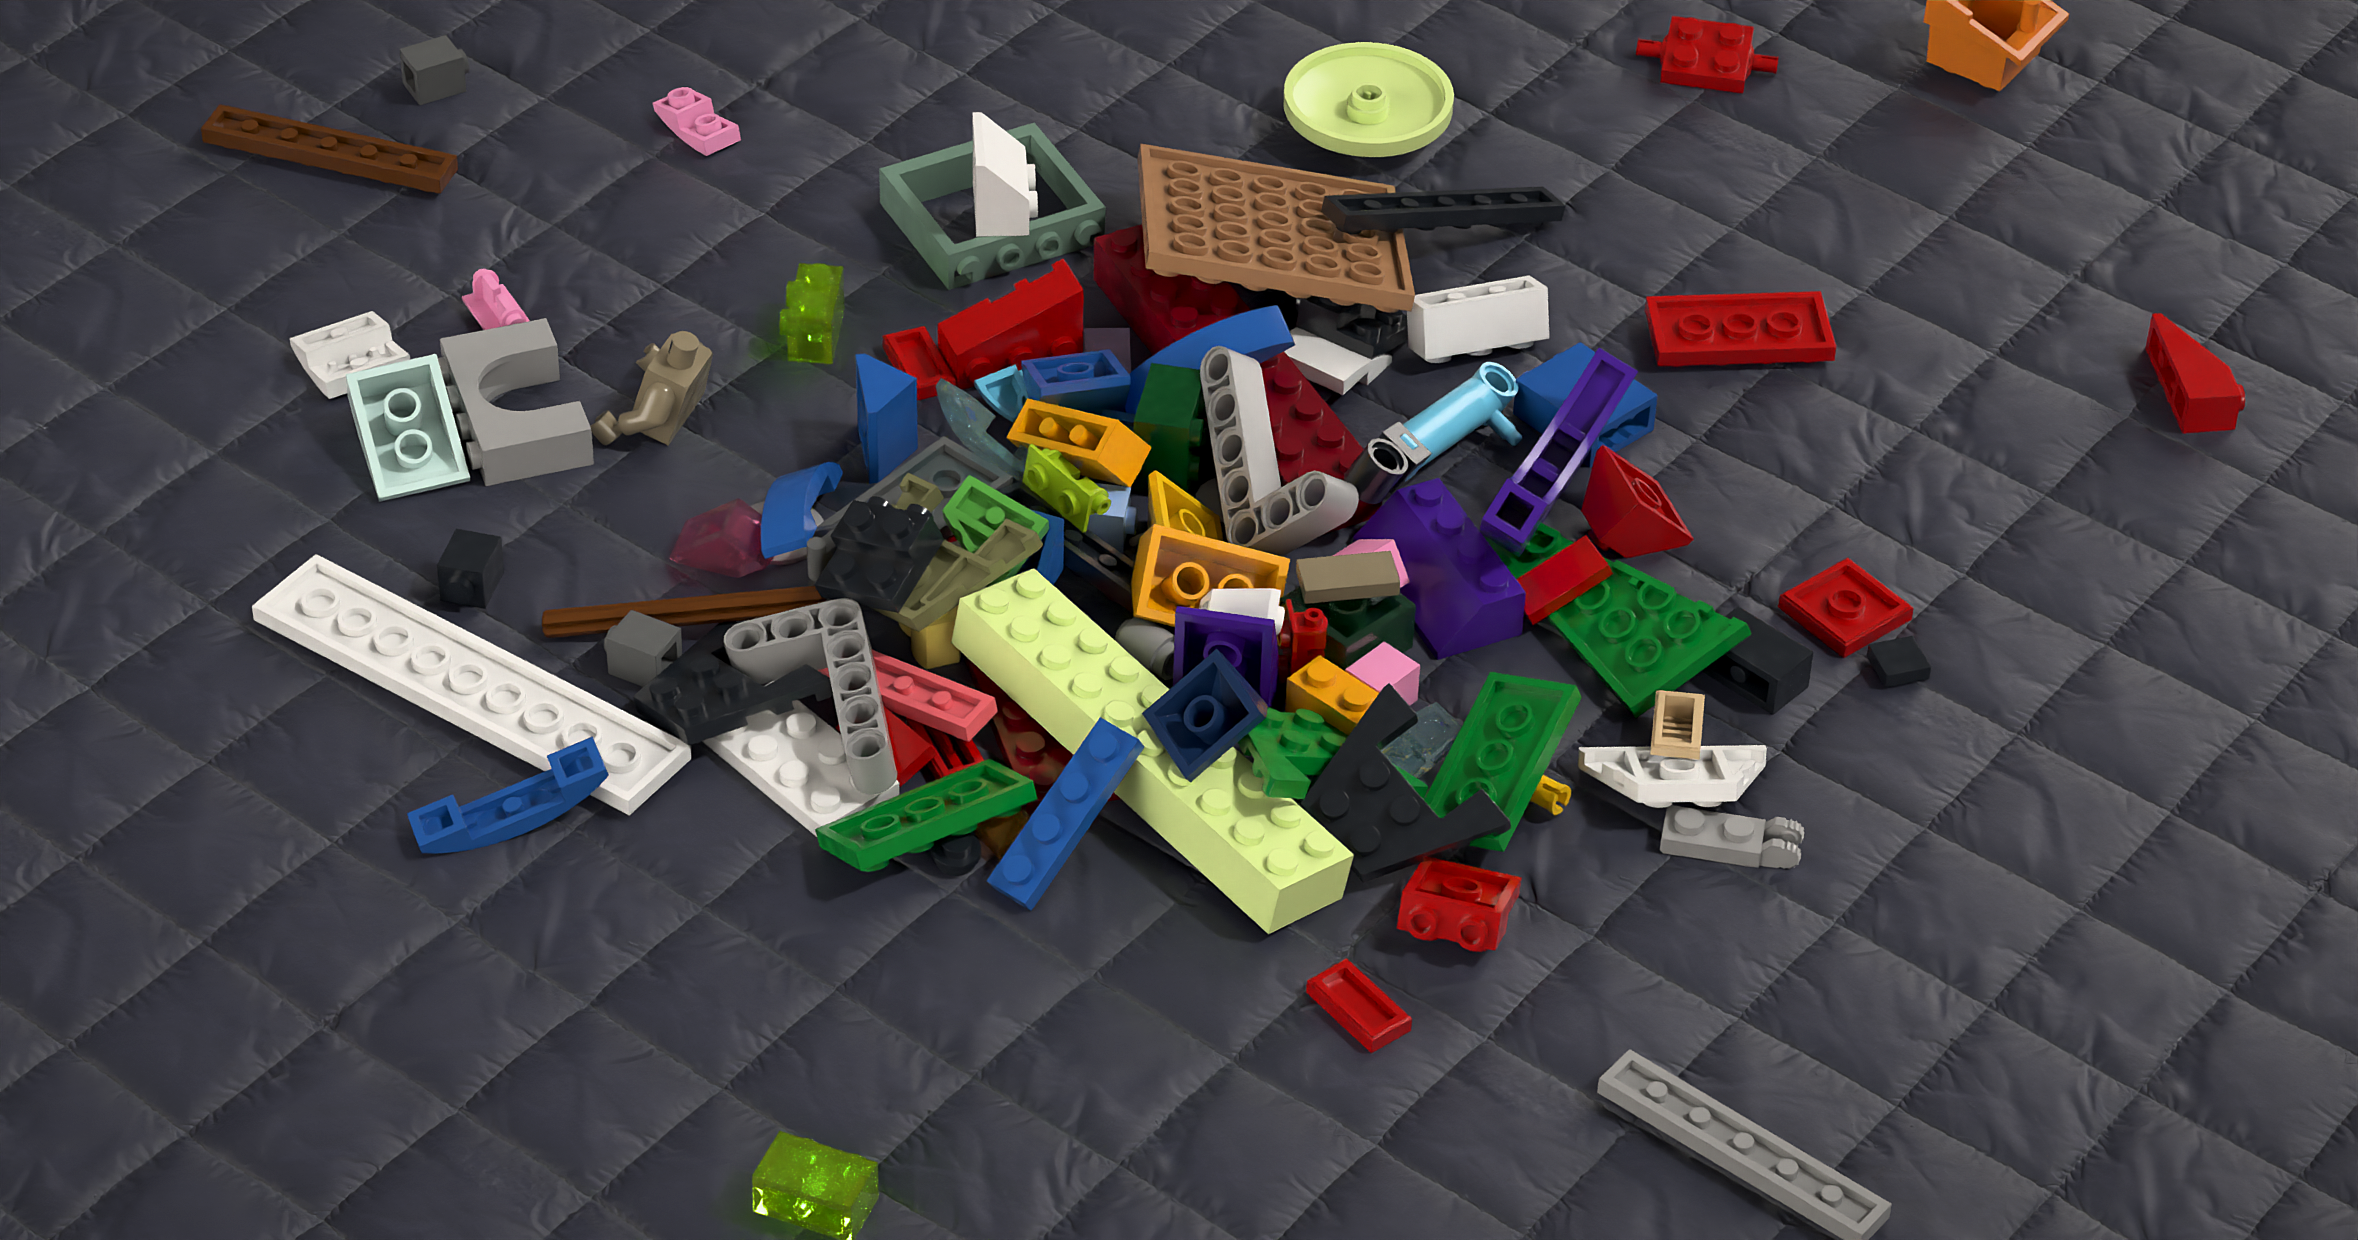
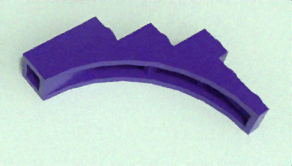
M1597 349L1532 451L1510 479H1506L1486 511L1480 526V532L1483 536L1514 555L1521 556L1540 523L1545 521L1561 493L1566 491L1593 444L1638 374L1637 370L1603 349Z

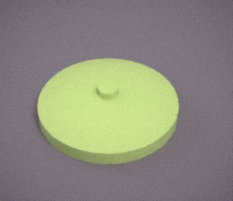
M1355 42L1330 46L1300 60L1286 78L1283 105L1286 117L1293 128L1312 143L1346 155L1386 157L1415 151L1436 140L1446 130L1451 121L1454 92L1452 84L1444 71L1428 58L1394 45Z

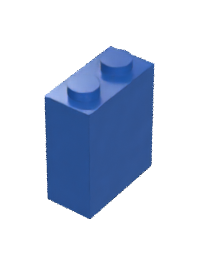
M1579 342L1516 378L1518 392L1514 396L1513 414L1543 434L1596 352ZM1634 379L1593 444L1583 464L1589 468L1592 467L1596 450L1602 445L1616 453L1653 431L1658 395Z

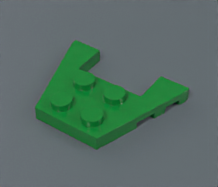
M1268 707L1266 718L1237 743L1244 755L1251 756L1252 754L1254 762L1251 769L1255 777H1264L1262 790L1266 796L1272 798L1305 799L1311 783L1305 775H1321L1348 735L1324 721L1321 715L1311 710L1297 709L1296 713L1279 712ZM1393 764L1424 800L1428 786Z

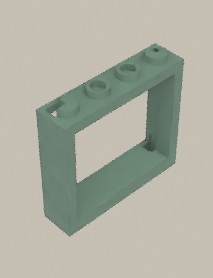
M1035 123L1010 129L1006 132L1025 146L1026 153H1028L1026 154V163L1035 164V170L1068 210L1029 221V235L981 236L954 244L921 203L973 187V141L879 168L880 204L948 290L1093 246L1095 237L1105 235L1106 207ZM954 271H957L960 275L954 277Z

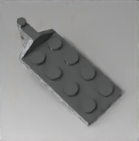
M943 436L855 500L868 502L870 497L877 496L885 499L890 504L896 505L902 494L899 485L907 473L913 474L938 486L944 499L931 514L943 538L946 540L953 533L943 519L942 510L968 475L975 477L995 490L1013 484V476ZM852 502L818 525L813 538L807 541L808 577L811 579L808 582V586H814L837 550L830 535Z

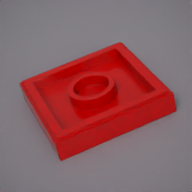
M1848 557L1781 594L1778 608L1843 658L1911 621L1914 607Z

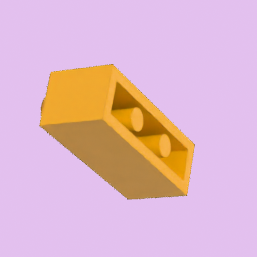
M1028 398L1006 437L1026 454L1031 444L1041 451L1046 448L1058 450L1066 460L1081 471L1080 475L1126 487L1132 486L1152 448L1119 420Z

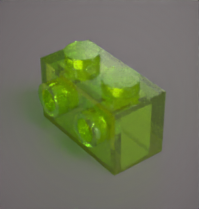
M799 263L795 281L789 280L787 283L786 307H789V309L782 308L780 314L779 330L780 335L787 336L788 361L833 364L845 309L844 266H832L822 263Z
M779 1131L752 1174L754 1212L839 1240H854L879 1198L878 1162L866 1159L859 1154L847 1153L819 1144L809 1138L798 1137Z

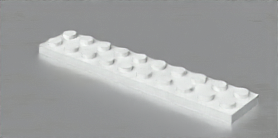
M317 554L252 605L253 618L258 623L543 771L552 769L547 755L593 736L609 776L590 795L628 815L633 813L691 760V746L682 740Z

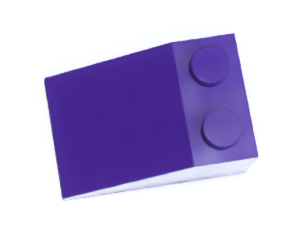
M1177 606L1175 612L1173 686L1213 651L1218 649L1266 702L1268 707L1274 709L1277 698L1279 670L1275 620Z

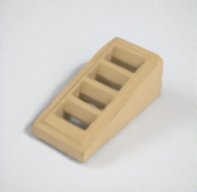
M1663 690L1656 691L1650 755L1700 759L1705 695Z

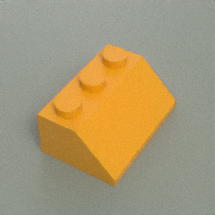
M1153 524L1139 540L1131 580L1133 615L1137 618L1175 627L1177 606L1199 609L1200 600L1212 589L1273 588L1281 590L1279 606H1281L1290 559Z

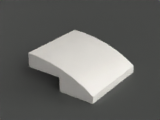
M373 311L289 338L291 347L303 368L316 386L329 399L347 393L346 374L410 360V355L392 341L389 324Z
M1298 327L1290 331L1296 345L1284 351L1307 379L1341 395H1344L1358 381L1368 385L1392 363V356L1387 353L1371 360Z

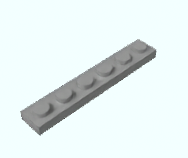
M1630 1049L1599 1078L1597 1093L1843 1240H1869L1890 1217L1892 1206L1890 1202Z

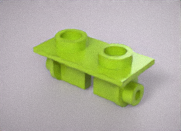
M1029 445L1022 482L1078 529L1086 532L1090 515L1094 513L1102 515L1109 510L1111 500L1108 498V492L1104 488H1100L1087 476L1079 479L1081 471L1066 460L1058 450L1046 448L1041 451L1035 445Z

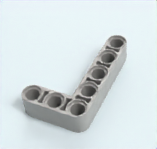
M1212 347L1202 359L1200 377L1228 543L1284 556L1348 521L1358 506L1357 489L1349 482L1319 471L1308 472L1281 487L1260 364L1254 358L1226 347Z
M848 598L834 599L744 621L733 625L727 630L724 635V645L731 666L759 684L776 681L805 664L817 671L828 668L843 748L856 789L865 794H879L894 785L897 780V770L879 682L863 614L856 601Z

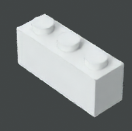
M1529 275L1415 295L1412 311H1407L1408 347L1430 363L1447 362L1451 360L1452 355L1464 353L1473 356L1488 355L1492 353V348L1504 346L1516 349L1531 347L1533 341L1549 339L1548 288Z

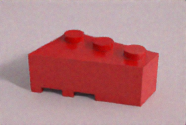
M1064 258L1051 264L1053 271L1030 283L1026 278L1013 284L1016 289L1015 291L992 303L989 298H986L938 323V350L956 379L957 391L974 387V380L1012 365H1016L1018 371L1022 370L1021 361L1083 353L1084 289Z

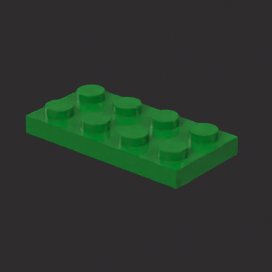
M1496 672L1489 673L1424 799L1439 818H1443L1480 789L1487 793L1508 817L1511 829L1497 836L1491 833L1470 841L1469 846L1501 852L1505 851L1582 698L1577 686Z
M987 759L818 827L815 831L819 846L860 871H876L886 867L890 863L889 859L906 852L919 853L933 847L934 841L950 834L963 835L977 829L978 823L992 817L1014 815L1022 809L1021 805L1036 800L1037 795L1033 780L991 759Z

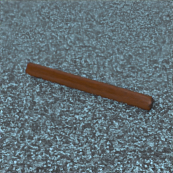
M815 586L550 609L543 612L542 630L547 638L608 633L609 629L614 625H618L630 610L677 627L746 621L826 602L827 598L821 597Z

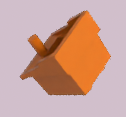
M1927 0L1924 23L1930 25L1927 62L1939 66L1947 72L1956 73L1978 82L1986 88L2001 91L2040 53L2041 46L2068 21L2069 13L2051 0Z

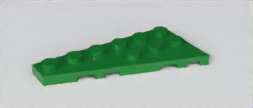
M1540 523L1521 556L1518 557L1484 536L1515 579L1574 543L1562 537L1559 531ZM1607 558L1604 559L1613 573L1611 576L1546 617L1635 719L1655 705L1656 691H1675L1752 634L1746 622L1735 617L1729 619L1715 612L1713 606L1701 600L1694 602L1676 593L1674 587L1617 559L1613 562Z

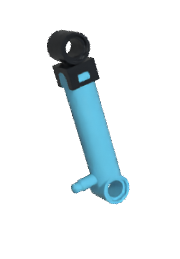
M1483 363L1470 379L1403 425L1398 421L1383 431L1378 438L1372 439L1345 472L1344 481L1356 487L1359 500L1369 504H1377L1384 499L1388 492L1393 494L1397 489L1402 488L1421 467L1481 425H1489L1502 439L1509 442L1512 446H1516L1522 440V435L1501 413L1518 392V384L1515 377L1505 367L1497 363Z

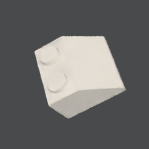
M973 112V194L976 237L1029 235V218L1038 217L1037 191H1035V164L1026 163L1024 145L982 112Z

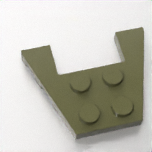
M907 473L899 485L902 494L897 504L891 505L894 508L906 510L910 504H918L932 512L944 497L938 486ZM1007 518L975 553H971L944 540L899 613L869 608L919 632L959 605L960 598L981 590L1038 551L1043 546V543L1037 532Z

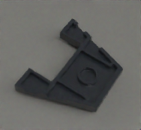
M735 621L717 624L637 692L633 698L639 714L687 745H692L747 726L746 717L765 710L780 715L794 710L792 701L815 694L818 702L833 696L830 678L807 664L767 686H762L728 665L729 658L724 645V635L729 628L738 624Z
M1390 683L1383 687L1309 790L1305 799L1300 803L1301 808L1354 854L1350 868L1363 883L1424 862L1423 857L1449 848L1455 851L1469 846L1470 841L1491 833L1497 836L1511 829L1508 817L1483 789H1480L1443 818H1439L1382 753L1381 750L1418 723L1415 711Z

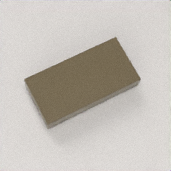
M1391 551L1297 559L1296 574L1305 604L1393 596L1400 593V580Z

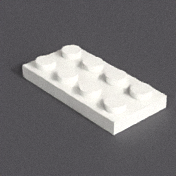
M799 700L792 701L794 707L792 711L776 715L769 710H765L746 717L748 725L702 741L816 837V828L899 795V782L897 780L892 787L879 794H865L857 790L852 780L841 734Z

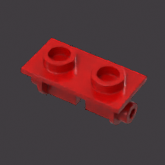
M1291 599L1286 600L1285 619L1283 620L1281 631L1277 635L1279 649H1283V655H1279L1278 684H1285V687H1287V678L1319 655L1325 658L1324 649H1326L1328 620L1320 609L1309 608L1305 612L1294 613Z

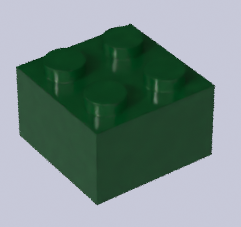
M1151 363L1134 418L1133 432L1152 448L1132 484V492L1148 494L1149 474L1154 470L1161 473L1187 493L1192 481L1199 482L1203 464V455L1200 452L1207 453L1210 444L1209 426L1204 425V417H1207L1199 369Z

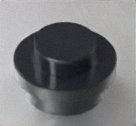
M971 833L963 835L950 834L934 841V845L931 847V856L941 872L950 876H962L971 872L981 858V844Z

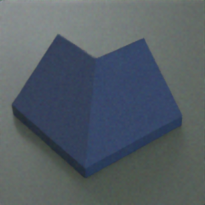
M1216 649L1142 714L1185 779L1191 783L1266 718L1268 705L1227 658Z

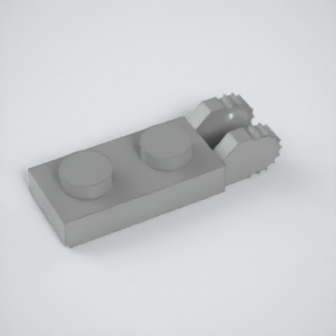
M1670 805L1666 809L1660 851L1664 854L1755 868L1766 866L1790 869L1791 867L1795 868V865H1799L1801 849L1798 848V844L1802 843L1804 838V827L1801 826V823H1797V820H1786V818L1775 817L1766 822L1765 819Z

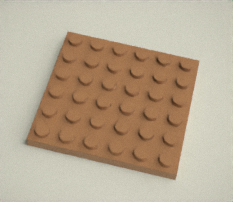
M1140 144L1137 161L1145 265L1147 269H1153L1157 274L1168 277L1177 276L1178 274L1196 276L1199 280L1210 284H1219L1223 281L1239 283L1253 291H1264L1267 288L1281 290L1296 298H1309L1311 295L1329 298L1334 303L1346 306L1353 305L1354 303L1373 305L1376 309L1388 313H1394L1398 310L1412 311L1415 292L1403 228L1398 229L1394 233L1380 230H1362L1359 234H1347L1339 231L1336 225L1321 212L1324 196L1396 193L1395 186Z

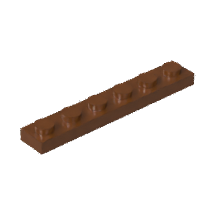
M222 104L218 105L201 127L204 143L260 154L265 157L297 162L306 166L338 171L343 174L366 177L384 183L403 185L426 192L441 194L458 170L457 155Z

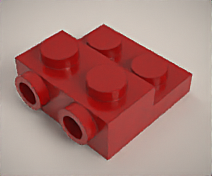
M1424 857V862L1419 864L1402 891L1397 929L1409 931L1412 936L1421 940L1433 941L1440 938L1458 942L1461 947L1470 951L1483 952L1488 949L1495 951L1506 933L1508 915L1519 897L1522 877L1432 857Z

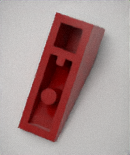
M2152 314L2145 349L2182 434L2235 430L2238 413L2243 411L2245 407V392L2243 386L2237 384L2230 367L2163 314Z

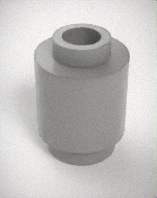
M1134 617L1123 622L1116 632L1115 641L1155 677L1164 680L1173 678L1175 635L1153 621Z

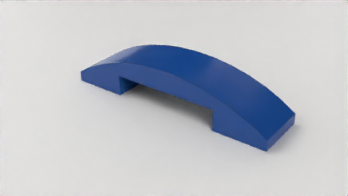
M1277 305L1263 307L1223 319L1183 337L1147 359L1129 374L1131 385L1125 405L1126 413L1136 414L1151 363L1200 370L1205 354L1212 347L1223 346L1254 358L1260 364L1295 346L1296 344L1280 308Z
M835 462L822 463L782 475L772 483L765 498L761 520V551L765 559L807 547V541L813 538L817 529L810 510L817 496L835 491L843 474L839 464Z
M593 736L547 755L552 769L459 807L452 794L407 813L421 852L451 853L496 844L538 828L573 808L598 788L609 776Z

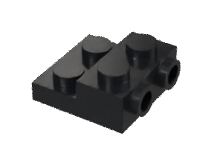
M1312 295L1309 298H1297L1295 311L1298 313L1295 328L1298 327L1371 360L1386 354L1408 340L1407 315L1403 314L1402 310L1388 313L1376 309L1373 305L1354 303L1353 305L1346 306L1334 303L1329 298Z
M877 496L870 497L868 502L853 500L830 535L837 550L814 586L823 598L833 600L848 598L853 599L862 606L899 613L945 539L934 522L931 512L921 505L910 504L906 510L894 508L888 501Z

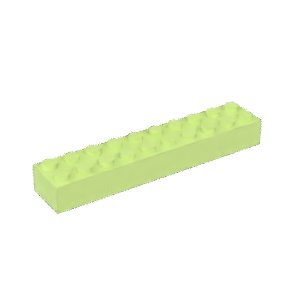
M1034 568L960 598L951 643L1073 755L1100 717L1141 741L1144 749L1114 793L1264 931L1270 934L1342 899L1354 854L1291 798H1272L1266 796L1262 790L1264 777H1255L1251 769L1253 764L1234 747H1231L1191 783L1186 780L1142 714L1169 689Z

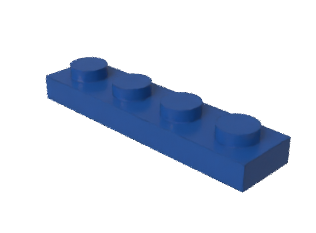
M1100 717L989 876L987 882L997 891L1032 911L1144 749L1141 741Z

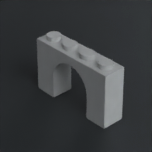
M546 318L440 339L442 357L438 358L444 384L448 385L445 387L452 413L458 412L456 414L458 434L461 441H469L466 443L470 467L472 470H480L485 486L594 464L592 431L580 401L530 411H511L489 403L496 396L510 390L560 380L557 343Z

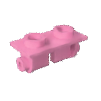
M479 269L474 273L472 282L473 293L462 296V301L483 330L530 321L503 284L499 285V278L494 271Z

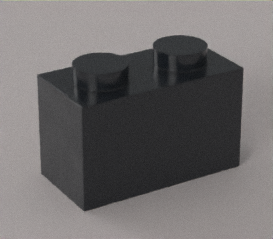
M1738 606L1725 617L1729 619L1735 617L1746 622L1752 634L1703 669L1702 672L1774 715L1809 687L1814 652Z

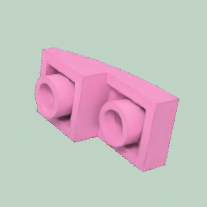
M676 88L670 91L667 97L653 102L654 111L680 139L705 156L741 141L739 126L714 114L711 98L691 88Z

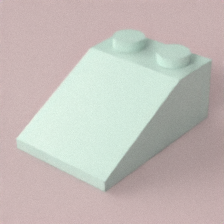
M436 354L346 374L347 394L379 502L470 481L468 467Z

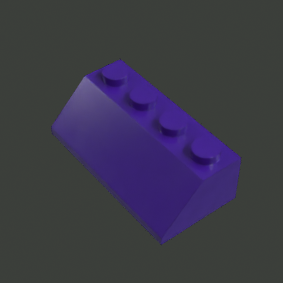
M1439 478L1397 489L1353 536V543L1359 539H1394L1410 582L1400 588L1399 595L1391 597L1437 660L1522 635L1525 590Z

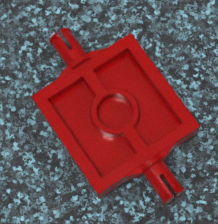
M1672 16L1669 33L1665 36L1663 42L1638 38L1636 56L1660 58L1662 65L1660 83L1735 93L1744 92L1745 80L1752 70L1776 74L1779 56L1754 54L1752 46L1754 26L1700 20L1692 17Z

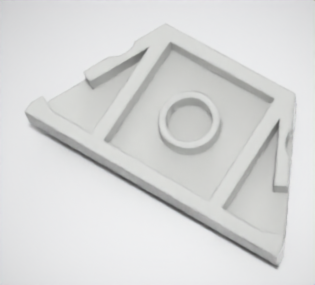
M1765 745L1701 746L1700 759L1698 760L1650 755L1651 746L1579 747L1578 767L1637 803H1644L1650 807H1668L1673 802H1693L1702 807H1715L1722 802L1738 800L1766 766L1767 748Z

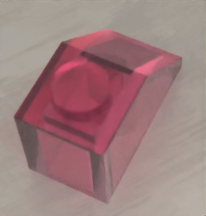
M737 498L686 520L669 558L678 564L740 578L757 570H764L775 556L765 559L761 551L762 515L743 500Z

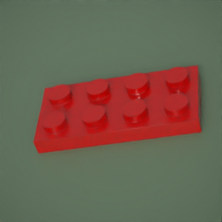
M1821 291L1646 296L1645 314L1657 366H1723L1727 364L1835 361L1836 344Z

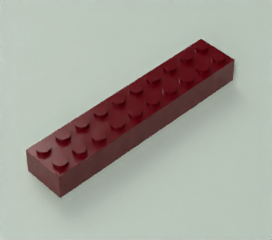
M1142 224L1116 230L1115 232L1094 238V281L1152 355L1197 330L1223 319L1251 311L1226 281L1219 284H1210L1199 280L1196 276L1178 274L1177 276L1168 277L1157 274L1153 269H1147L1145 265ZM1284 351L1260 363L1281 487L1311 471H1319L1344 481L1345 472L1364 450L1363 447ZM1204 417V421L1208 425L1207 417ZM1359 500L1353 516L1345 523L1325 534L1368 521L1382 506V501L1377 504H1369Z

